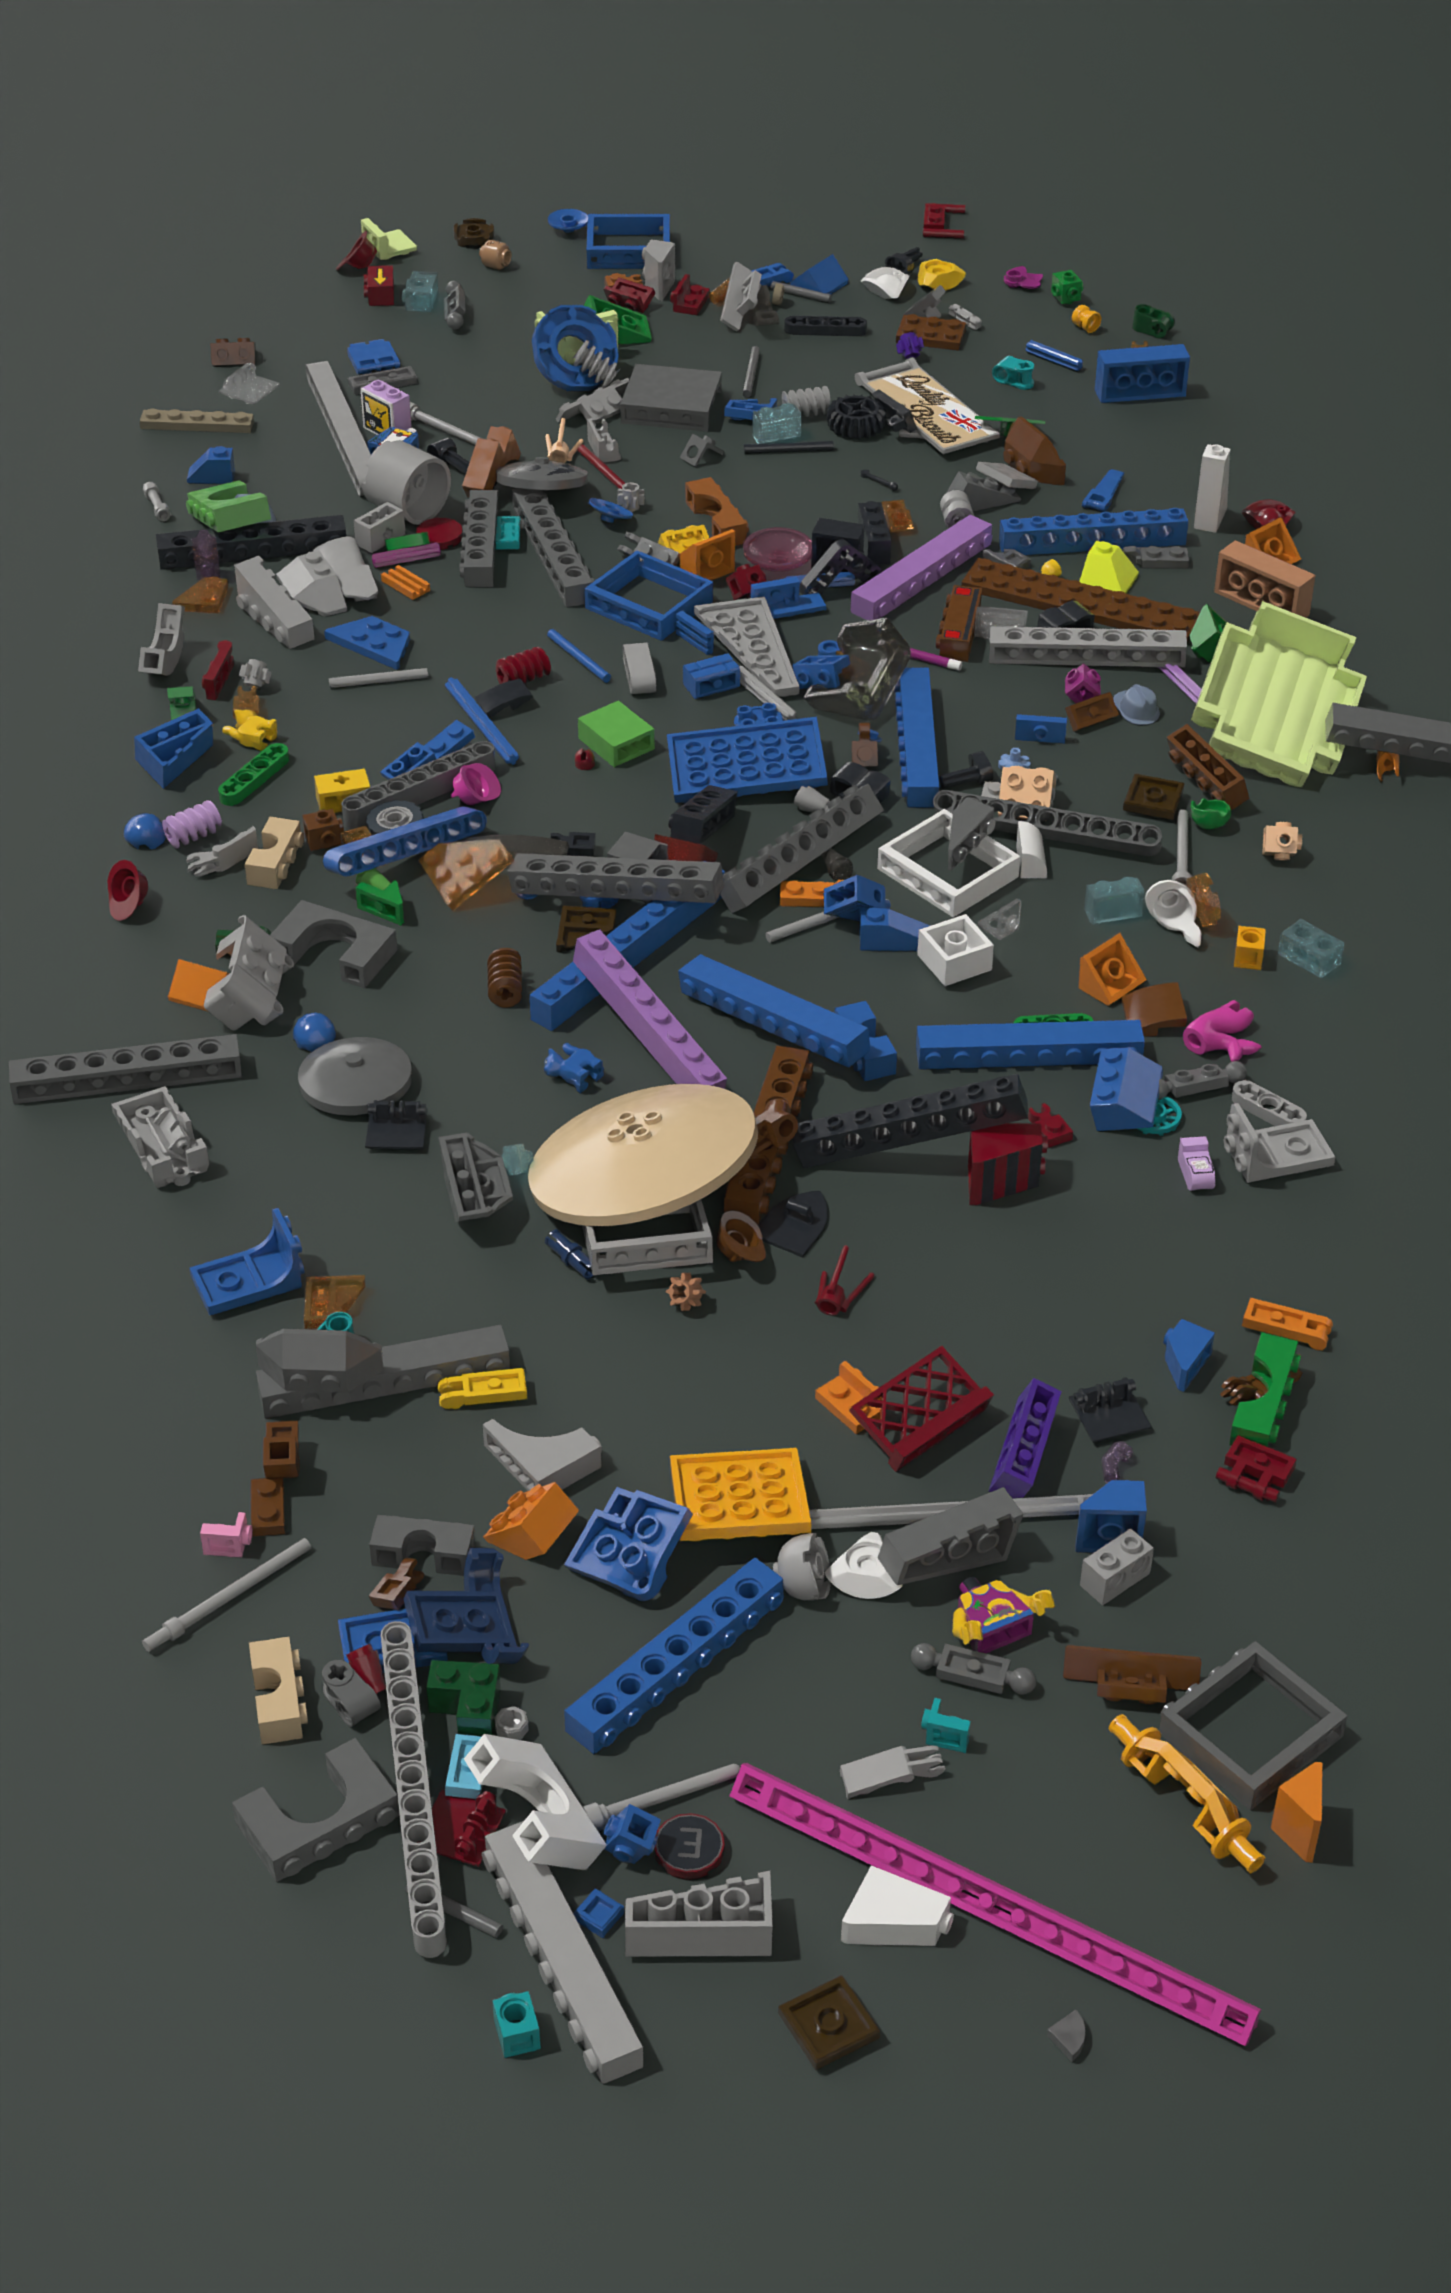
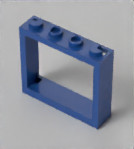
M588 214L587 269H643L645 260L642 259V251L646 246H593L594 235H663V241L670 242V214ZM592 257H597V262H591Z
M638 550L585 588V609L660 641L679 628L676 626V621L679 620L676 618V613L684 611L691 617H694V606L711 604L713 602V581ZM641 576L687 597L663 615L615 595V593L636 577Z

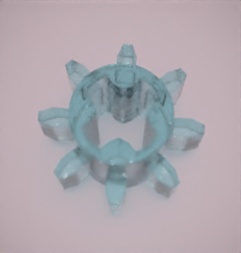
M524 1144L502 1147L503 1154L501 1156L507 1176L529 1173L528 1166L534 1162L532 1150L525 1151Z

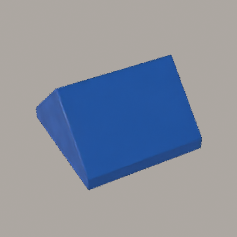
M832 254L806 270L790 282V285L832 294L848 284L849 279Z

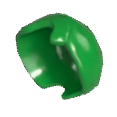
M1202 798L1198 805L1192 800V820L1200 828L1206 830L1216 829L1229 821L1231 808L1225 801Z

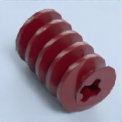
M538 646L533 647L531 650H524L523 653L519 652L515 655L498 659L496 662V676L499 684L521 679L523 683H526V678L529 681H533L535 676L542 678L543 672L546 676L551 673L550 660L545 651Z

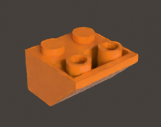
M556 1482L545 1486L538 1484L530 1491L524 1493L523 1491H518L507 1501L509 1505L507 1509L491 1520L489 1523L491 1528L483 1538L488 1543L525 1560L534 1558L547 1552L579 1512V1509Z

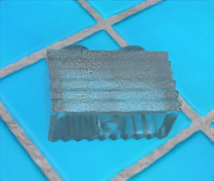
M784 403L774 408L763 407L758 411H753L752 436L758 444L800 437L801 412L795 404Z
M1124 877L1121 880L1111 882L1101 880L1096 884L1086 885L1084 910L1092 924L1110 922L1111 920L1115 921L1116 919L1120 921L1121 919L1125 920L1131 917H1141L1145 890L1138 878Z

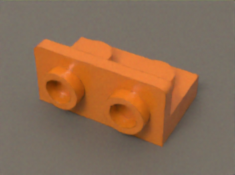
M844 1361L839 1366V1376L815 1390V1399L855 1434H858L864 1430V1427L849 1410L851 1406L879 1387L874 1386L868 1381L859 1369L853 1368L848 1362ZM867 1406L862 1409L868 1418L880 1420V1408Z

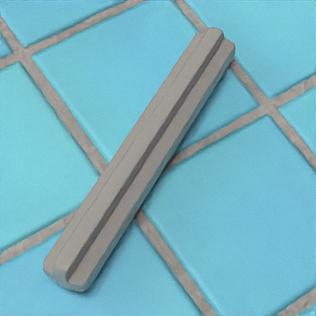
M740 666V683L761 702L774 703L777 711L782 714L783 721L797 719V712L744 666Z

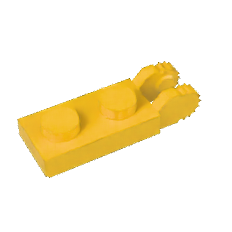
M522 1368L462 1374V1376L442 1378L437 1384L438 1390L441 1392L439 1404L440 1407L442 1406L445 1409H459L464 1404L474 1405L527 1399L525 1374Z

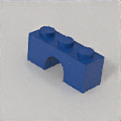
M867 1001L836 1007V1014L866 1026L869 1030L871 1050L853 1064L854 1070L859 1071L864 1081L896 1074L897 1052L887 1035L875 1038L876 1017Z

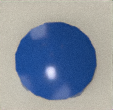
M764 703L762 706L754 707L743 705L737 708L734 725L742 726L783 721V716L777 711L774 703Z

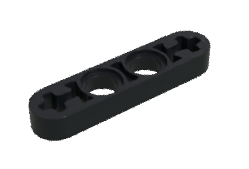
M789 316L784 320V331L791 335L863 336L867 333V320L861 317Z

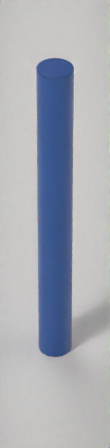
M551 629L548 631L547 636L603 682L610 681L611 675L556 630Z

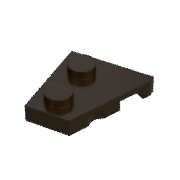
M563 906L556 951L563 952L575 948L577 938L599 929L607 936L615 928L616 909Z

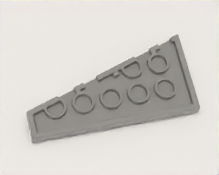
M765 596L694 606V614L714 632L716 637L757 679L778 697L799 694V684Z

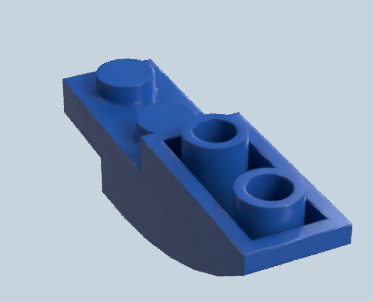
M455 720L424 746L418 742L380 771V773L389 780L458 751L475 738L474 731L460 721Z

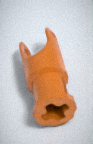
M1377 751V777L1380 782H1382V774L1385 771L1395 770L1396 776L1399 777V754Z

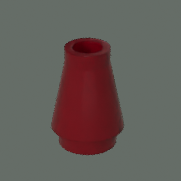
M371 1643L346 1654L351 1667L365 1683L372 1687L375 1693L386 1689L378 1650L374 1651Z

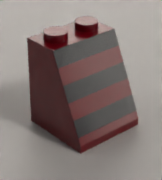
M1006 1123L970 1131L968 1152L969 1205L982 1204L1039 1187L1040 1174L1045 1175V1157H1042V1153H1047L1048 1144L1047 1136H1042L1041 1124Z

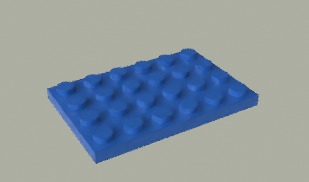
M817 717L667 734L675 803H687L708 785L738 791L737 797L783 790L791 791L800 789L801 786L817 788L828 785Z

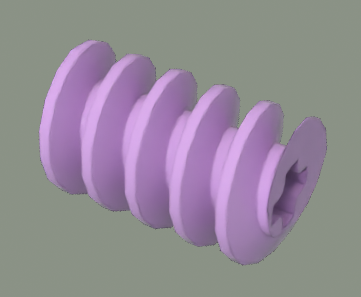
M209 800L204 801L202 805L197 804L193 808H187L184 812H177L175 816L170 815L162 822L166 838L175 849L180 847L179 840L184 845H187L189 843L188 836L193 841H197V832L204 838L207 836L206 828L210 833L214 834L216 832L215 825L221 826L222 824L217 808Z

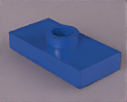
M1017 714L1015 740L1065 743L1067 718Z

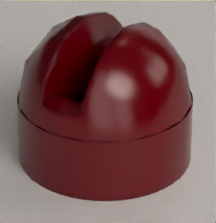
M581 748L575 754L576 768L589 770L595 766V756L590 749L584 750Z

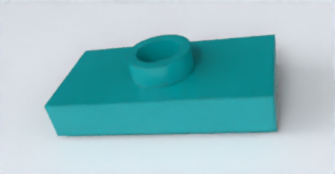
M498 516L496 549H519L520 517Z

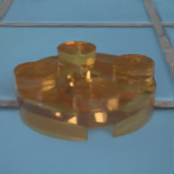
M1207 873L1187 878V887L1192 891L1197 905L1196 917L1200 918L1203 927L1217 925V920L1221 919V908L1217 892L1212 893L1209 885L1213 884L1212 879Z

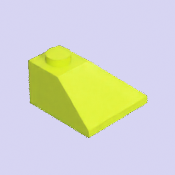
M1096 541L1088 552L1079 582L1092 586H1101L1112 591H1122L1127 594L1137 579L1139 571L1119 546L1104 541Z

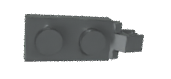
M1129 546L1123 548L1124 554L1132 564H1140L1141 568L1187 569L1189 566L1187 548L1179 546L1171 548Z

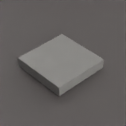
M978 462L976 467L978 472L1008 487L1034 489L1038 483L1036 479L1006 464Z

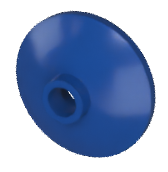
M560 209L548 216V223L553 228L569 233L588 224V215L577 209Z
M589 499V504L602 514L601 519L613 523L615 519H631L633 517L631 511L620 505L602 499Z

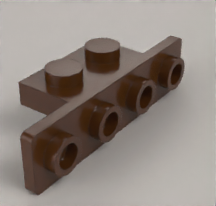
M1067 1645L1065 1647L1063 1677L1065 1679L1097 1682V1696L1104 1697L1110 1701L1131 1699L1138 1700L1143 1704L1166 1703L1167 1688L1188 1690L1191 1685L1200 1683L1202 1662L1200 1657Z

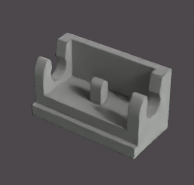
M603 418L602 427L596 429L594 419H587L588 442L594 454L603 463L621 460L618 443L615 439L612 440L608 433L606 420Z

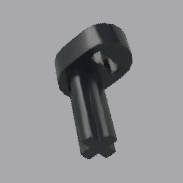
M915 247L902 254H892L886 258L885 267L895 268L908 275L914 270L913 262L922 257L923 253L920 252L919 247Z
M979 751L969 754V768L940 775L941 788L945 789L975 780L979 784L992 781L993 770L985 753Z

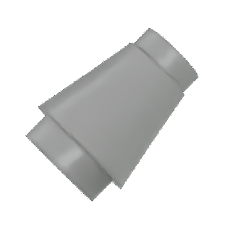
M801 786L795 797L794 805L798 806L799 810L814 813L821 808L824 811L828 809L826 804L830 800L810 786Z

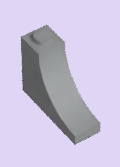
M494 1419L483 1424L484 1446L527 1491H530L538 1484L545 1486L556 1482L563 1490L601 1468L602 1446L595 1436H590L582 1427L559 1436L533 1437L513 1432L500 1425Z

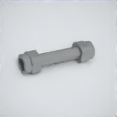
M153 482L145 483L143 485L144 495L154 505L156 518L162 522L167 521L171 513L168 505L162 503L157 485Z

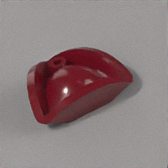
M1272 499L1256 501L1241 511L1248 523L1255 529L1282 517L1286 526L1296 513L1286 504Z

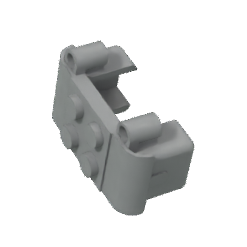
M246 915L238 918V922L242 926L220 941L216 954L217 959L226 953L231 955L229 969L232 972L207 990L204 1001V1008L231 1030L239 1029L253 1018L261 1025H266L283 1013V1007L276 1000L282 974L294 966L293 959L286 953L287 949Z

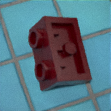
M685 274L682 280L678 281L676 289L671 292L670 302L673 303V312L697 316L710 296V288H705L701 285H690V274Z

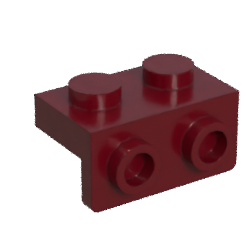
M619 277L613 287L605 286L603 289L608 302L642 313L645 312L656 294L654 288Z

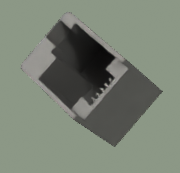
M624 832L609 850L607 857L668 860V844ZM641 900V901L650 903L652 900Z

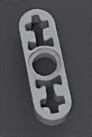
M1238 1081L1233 1086L1232 1101L1234 1104L1239 1103L1242 1109L1274 1126L1306 1120L1307 1114L1305 1110L1251 1081ZM1265 1104L1273 1105V1106H1275L1276 1108H1275V1109H1266V1108H1264L1262 1105H1265Z

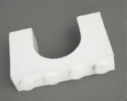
M484 1734L464 1758L479 1784L505 1788L516 1792L527 1799L538 1810H533L512 1835L528 1862L587 1870L607 1846L541 1744Z

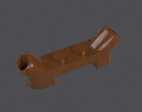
M774 1099L767 1102L764 1113L755 1118L758 1127V1139L750 1158L771 1144L780 1147L795 1136L798 1129V1121L791 1114V1109L785 1101Z

